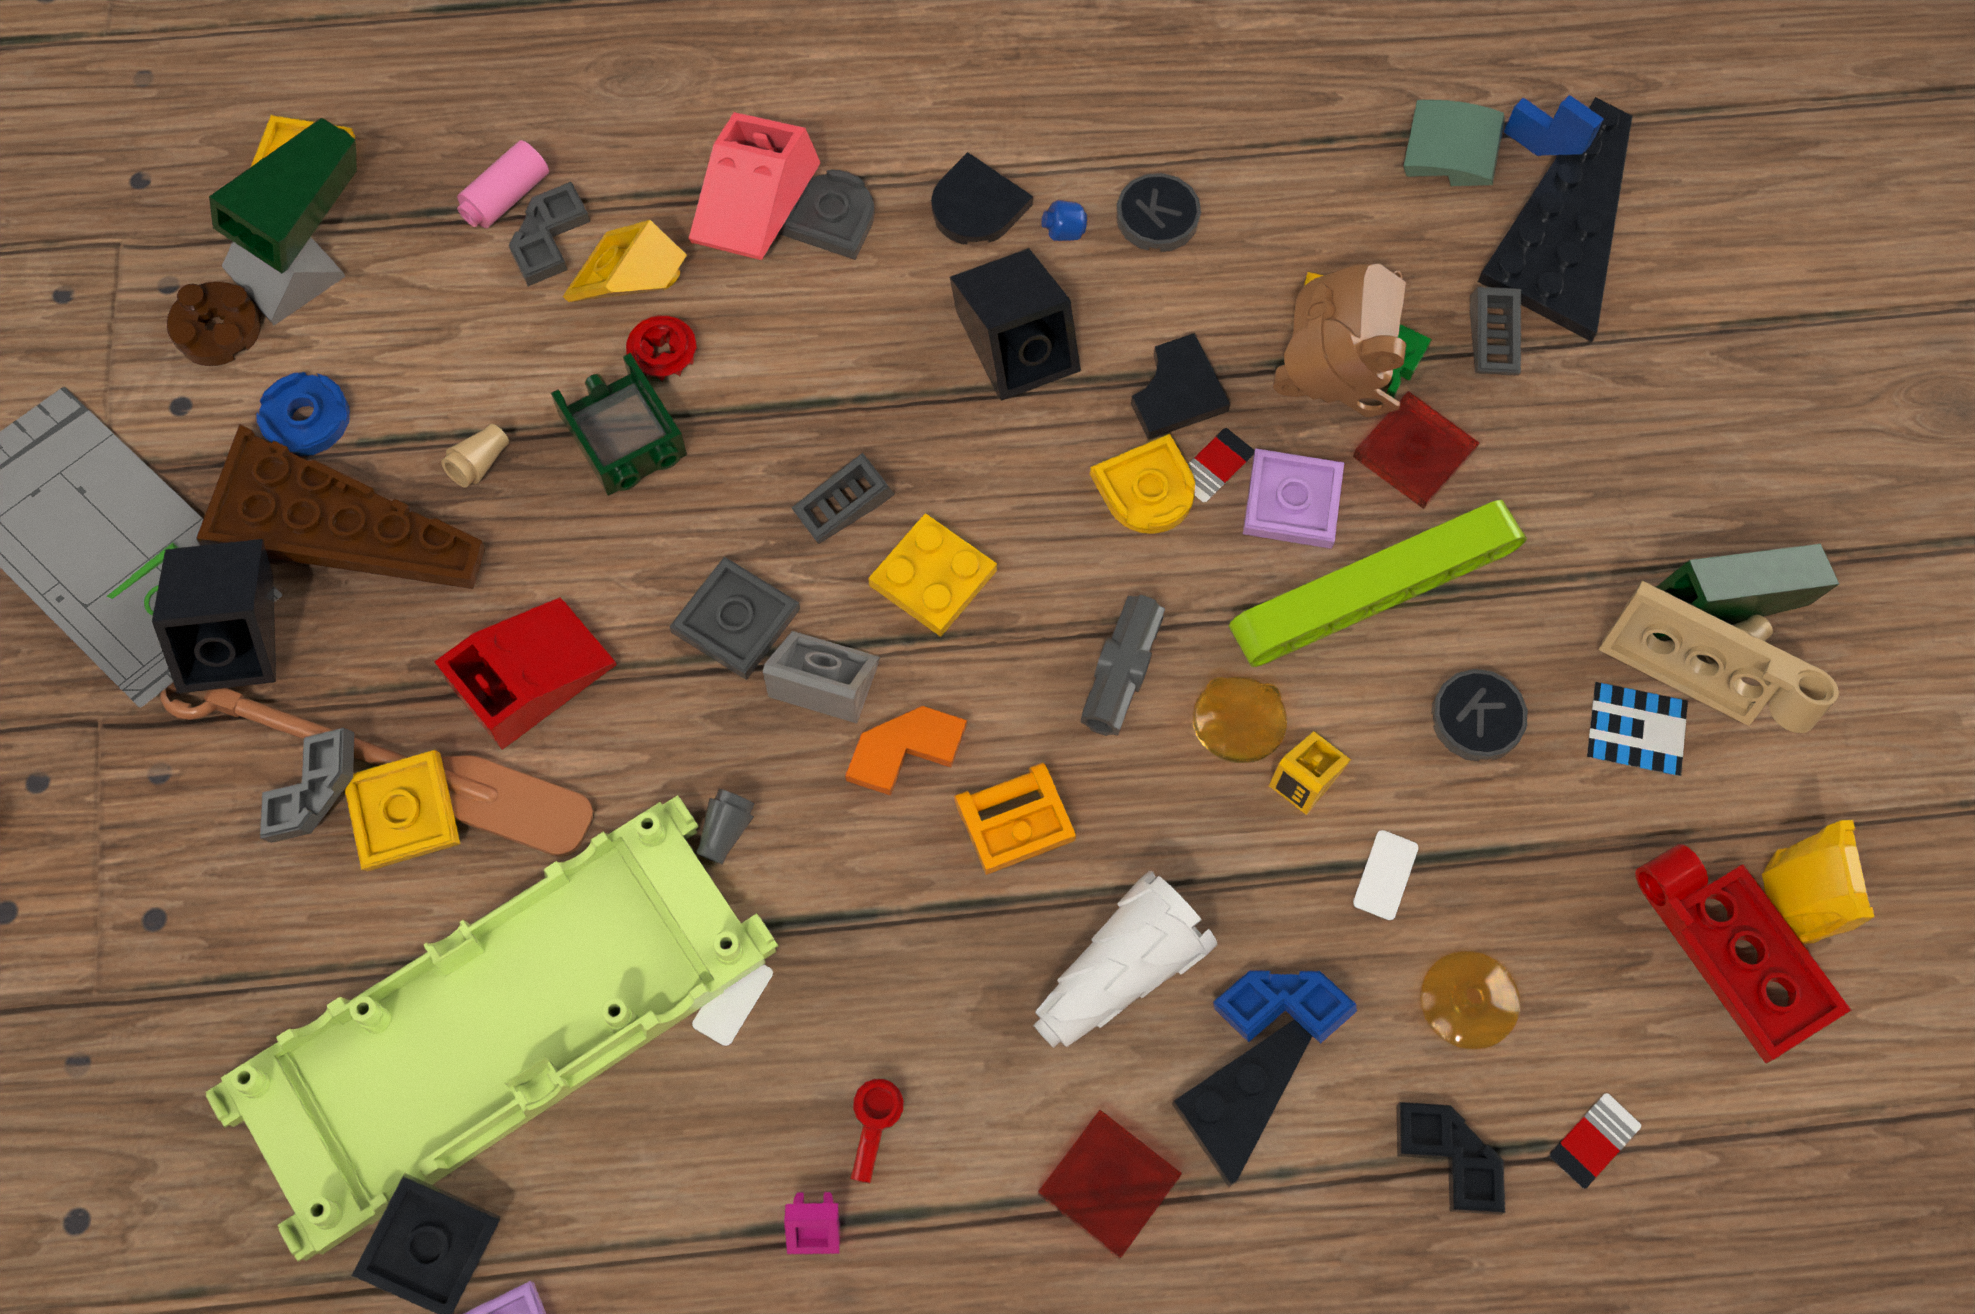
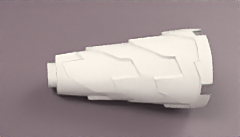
M1148 871L1117 903L1119 908L1091 939L1092 944L1057 979L1059 983L1057 987L1036 1010L1035 1013L1040 1019L1033 1026L1053 1048L1059 1042L1067 1047L1096 1026L1101 1028L1137 998L1145 997L1177 972L1180 975L1183 974L1217 946L1218 943L1210 929L1201 934L1194 927L1202 920L1198 914L1160 876L1156 878L1153 871Z

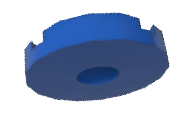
M305 372L292 373L278 379L263 393L260 399L262 405L259 409V414L257 412L256 422L266 441L272 443L274 440L288 447L291 453L299 457L312 456L329 449L343 436L349 424L350 406L341 388L329 377L318 373V376L306 375ZM306 406L314 408L309 418L302 421L293 420V415L299 408Z

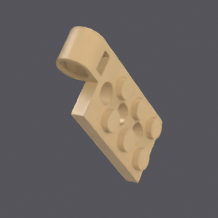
M1641 581L1605 635L1599 648L1605 654L1750 726L1770 701L1769 710L1773 719L1780 726L1795 733L1808 732L1828 711L1839 695L1837 684L1823 670L1644 581ZM1653 633L1666 634L1672 638V641H1661ZM1697 655L1709 656L1716 660V662L1712 664L1705 663ZM1741 678H1753L1760 682L1761 686L1749 685L1743 682Z

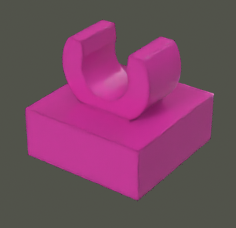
M824 1192L823 1203L804 1204V1193H797L793 1204H785L784 1224L787 1254H839L838 1203L833 1202L831 1192Z

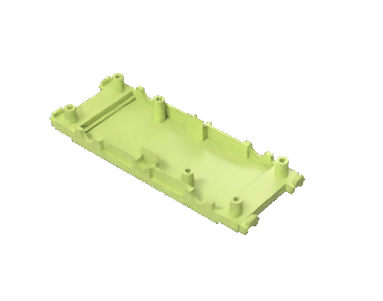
M678 795L663 805L661 802L657 803L610 834H606L603 831L592 838L590 845L578 856L565 862L556 861L544 868V879L476 922L469 924L461 920L457 930L448 937L435 943L426 942L423 944L427 951L425 954L352 1000L339 997L327 1004V1010L312 1023L297 1029L289 1028L276 1036L277 1043L221 1077V1083L205 1092L207 1100L224 1127L228 1125L235 1127L245 1121L295 1214L278 1224V1230L297 1261L302 1259L307 1261L318 1253L323 1255L367 1225H372L380 1220L404 1173L433 1185L724 993L725 989L765 964V959L776 952L775 948L778 947V944L756 913L740 923L686 840L697 833L696 828L699 826ZM727 945H732L729 949H723Z

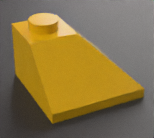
M651 220L607 231L562 297L568 302L640 294L659 289L666 290L680 276L678 268L687 255Z

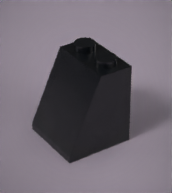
M1029 248L950 276L956 313L1001 401L1081 371L1071 300Z
M263 539L165 549L152 624L177 694L276 682L274 582Z

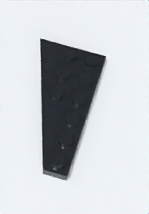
M1595 97L1589 109L1604 120L1591 146L1583 154L1558 155L1478 279V282L1486 287L1521 289L1522 306L1590 342L1594 340L1598 331L1633 117Z

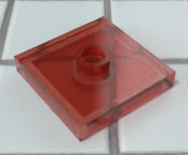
M1408 391L1399 401V410L1389 412L1355 449L1353 457L1424 509L1476 451L1480 442Z
M1099 1110L1037 1194L1120 1260L1182 1173L1107 1114Z

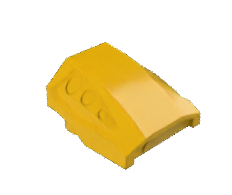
M1841 820L1829 824L1817 834L1801 840L1789 848L1776 850L1762 873L1766 896L1802 944L1816 943L1827 937L1852 931L1874 918L1873 908L1869 905L1853 833L1855 830L1853 820Z

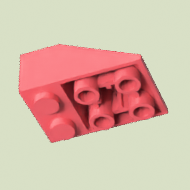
M734 112L713 145L689 235L690 242L762 260L821 163L806 128Z

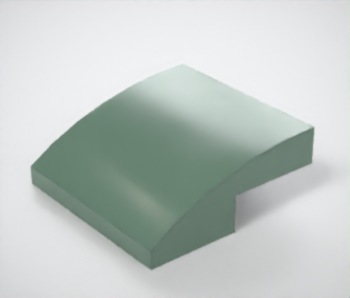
M1417 100L1404 161L1406 177L1448 176L1450 186L1493 185L1505 122L1504 113L1465 102Z

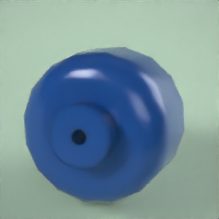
M1057 200L1050 205L1048 211H1044L1041 224L1043 228L1049 230L1050 238L1055 241L1078 240L1085 233L1087 215L1079 203Z

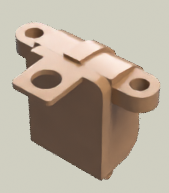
M1379 263L1355 264L1315 278L1302 287L1295 304L1293 338L1290 340L1284 353L1285 365L1276 369L1273 389L1281 395L1290 397L1307 395L1313 400L1320 398L1326 403L1339 400L1364 417H1374L1399 410L1400 402L1379 388L1385 387L1390 382L1393 369L1401 367L1405 359L1406 343L1398 338L1406 282L1402 280L1401 272L1398 270L1391 272ZM1364 398L1376 399L1382 402L1383 404L1377 406L1365 405L1359 402L1358 400Z

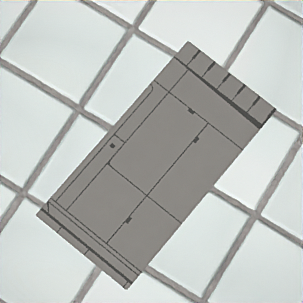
M62 387L0 431V568L139 708L143 707L173 683L152 624L153 616L144 607L146 594L153 587L159 585L163 562L115 598L111 599L107 595L129 579L132 574L172 542L178 548L200 546L196 537L203 518L70 391ZM274 587L275 602L282 597V593ZM157 592L149 600V606L153 611Z

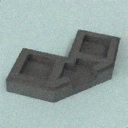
M572 182L532 197L525 211L526 217L519 231L514 233L509 243L511 254L527 286L567 271L566 263L553 237L590 222L588 212Z
M340 728L304 737L302 783L262 792L260 839L272 843L313 832L353 779L354 732Z

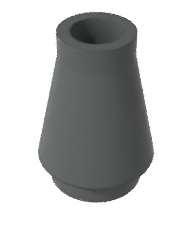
M719 789L715 799L709 798L700 845L696 854L723 865L727 854L754 818L750 814L754 803L734 793Z

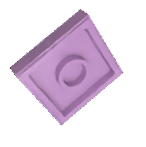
M1255 449L1243 534L1332 549L1335 542L1344 463Z

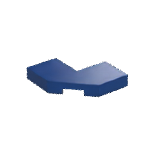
M1570 95L1560 104L1554 119L1527 99L1522 98L1514 106L1504 133L1536 156L1583 154L1591 146L1604 119Z
M1248 971L1213 1001L1214 1009L1248 1042L1286 1011L1321 1044L1357 1012L1356 1003L1321 971H1300V974H1270V971Z

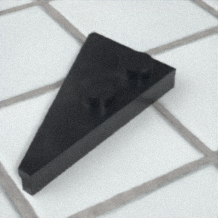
M1295 1019L1172 1103L1228 1187L1235 1184L1239 1179L1313 1037Z

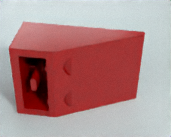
M561 597L474 632L434 661L449 686L502 750L617 665L615 660Z

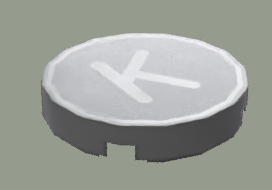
M1163 173L1145 174L1131 180L1121 191L1116 207L1117 226L1125 239L1138 248L1148 251L1150 247L1155 249L1161 248L1160 252L1172 251L1185 245L1195 235L1201 216L1200 201L1192 187L1178 177Z
M1472 669L1456 673L1443 683L1432 703L1431 715L1433 714V721L1435 723L1433 727L1437 738L1450 752L1470 761H1479L1480 759L1496 760L1503 758L1520 742L1527 728L1528 709L1522 694L1508 679L1492 671Z

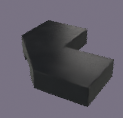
M1399 1102L1396 1105L1397 1156L1448 1159L1450 1212L1504 1214V1161L1489 1144L1485 1145L1464 1123V1118L1451 1105Z

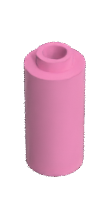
M519 140L457 195L460 203L457 207L458 212L471 226L476 227L480 225L483 228H489L549 174L546 162L531 145Z

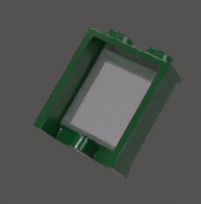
M631 353L623 356L628 375L609 385H606L600 374L589 376L585 381L588 396L567 406L559 389L551 393L559 417L565 423L608 496L617 491H626L633 488L639 483L640 479L657 470H666L673 467L679 462L680 458L687 455L682 433Z

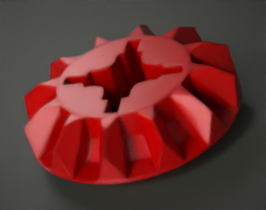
M661 315L643 320L632 329L626 342V353L632 354L646 377L649 375L656 376L662 382L666 376L672 374L681 376L682 370L687 365H693L694 354L697 350L696 338L692 329L682 320L672 316ZM665 342H669L672 353L662 352L657 357L653 347H662Z

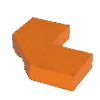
M921 706L863 732L846 772V781L891 796L906 754L952 768L967 727V720Z

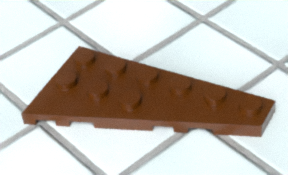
M239 424L196 537L200 546L263 539L267 556L272 559L474 589L485 552L482 540L436 518L430 520L410 510L409 505L395 498L393 501L376 494L372 487L316 460L307 461L291 453L288 447L274 440L270 443L256 436L253 430Z

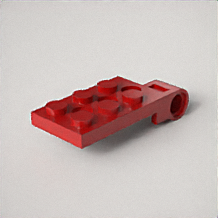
M1677 844L1636 869L1635 875L1640 890L1765 1064L1773 1061L1851 1011V1008L1743 864L1707 885L1708 874L1702 861L1689 847ZM1707 899H1715L1725 906L1727 910V920L1725 922H1717L1708 916L1705 910ZM1737 940L1747 941L1755 947L1758 954L1756 964L1745 963L1738 957L1735 950ZM1768 982H1776L1785 988L1789 998L1786 1007L1777 1006L1770 1001L1766 993Z

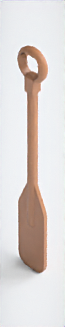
M174 683L160 693V701L166 711L181 719L193 720L203 718L217 710L237 718L239 716L301 739L333 730L244 698L242 694L227 688L208 690L204 697L206 702L197 707H192L190 703H184L179 699L171 701V693L176 692ZM354 737V758L380 766L408 758L402 754ZM470 755L441 757L456 821L552 856L562 857L570 855L582 844L594 815L592 805L585 796L480 757Z

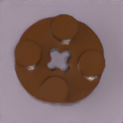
M208 282L200 285L187 284L178 291L177 301L172 305L167 317V332L176 348L187 359L203 366L224 365L235 360L233 354L241 351L244 347L248 351L255 344L261 329L260 315L245 289L226 282ZM219 317L221 320H224L223 323L215 324L213 330H208L205 325L212 318Z

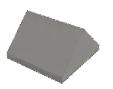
M311 237L289 269L282 274L234 242H232L222 264L225 272L238 286L245 289L251 301L273 325H276L345 277L343 271Z
M792 631L764 664L763 676L768 697L857 723L880 657Z

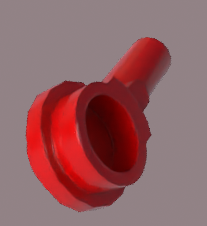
M886 1079L867 1081L855 1094L853 1110L863 1128L851 1180L871 1183L882 1132L898 1122L902 1115L904 1100L901 1091L894 1083Z

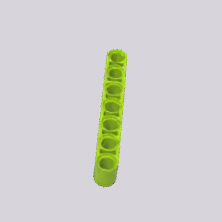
M1496 500L1250 608L1235 617L1230 622L1229 629L1250 666L1258 667L1499 560L1521 547L1526 542L1527 537L1504 501Z

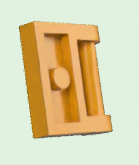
M1043 762L1029 767V773L971 795L968 791L954 796L957 810L966 826L985 875L1069 844L1076 839V833L1049 771ZM1035 790L1040 794L1041 799L981 821L978 814L980 811Z

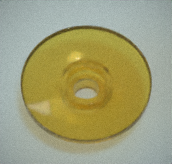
M1459 951L1448 954L1431 966L1421 985L1420 1003L1427 1023L1441 1039L1453 1046L1467 1050H1481L1492 1047L1505 1039L1517 1023L1520 1013V996L1516 983L1505 967L1485 954L1473 951ZM1467 989H1477L1482 995V1003H1472L1467 998Z

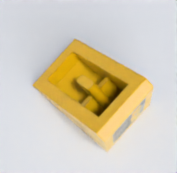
M1313 731L1282 758L1269 787L1307 815L1347 767L1351 759Z

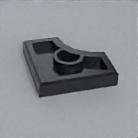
M1195 333L1154 347L1153 356L1157 368L1156 375L1145 389L1136 393L1131 398V406L1148 440L1229 412L1230 402Z

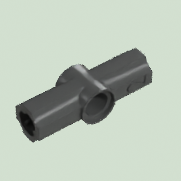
M1143 595L1128 596L1112 638L1108 637L1104 644L1094 674L1096 680L1088 695L1081 716V723L1085 724L1093 732L1104 736H1118L1135 692H1139L1152 657L1150 650L1157 637L1165 612V608L1160 606L1155 599Z

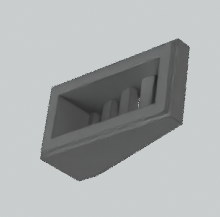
M1477 287L1470 295V320L1475 373L1519 375L1521 373V289ZM1487 308L1503 309V315L1487 314ZM1487 323L1504 324L1505 330L1487 329ZM1487 339H1505L1506 346L1487 345ZM1487 354L1507 355L1508 363L1487 362Z
M861 453L791 508L816 542L820 544L876 509L895 494L867 457ZM863 477L872 487L867 492H864L857 483ZM847 487L857 497L852 503L841 492ZM833 496L843 508L837 515L826 502V500ZM816 506H819L829 520L824 525H821L810 511Z

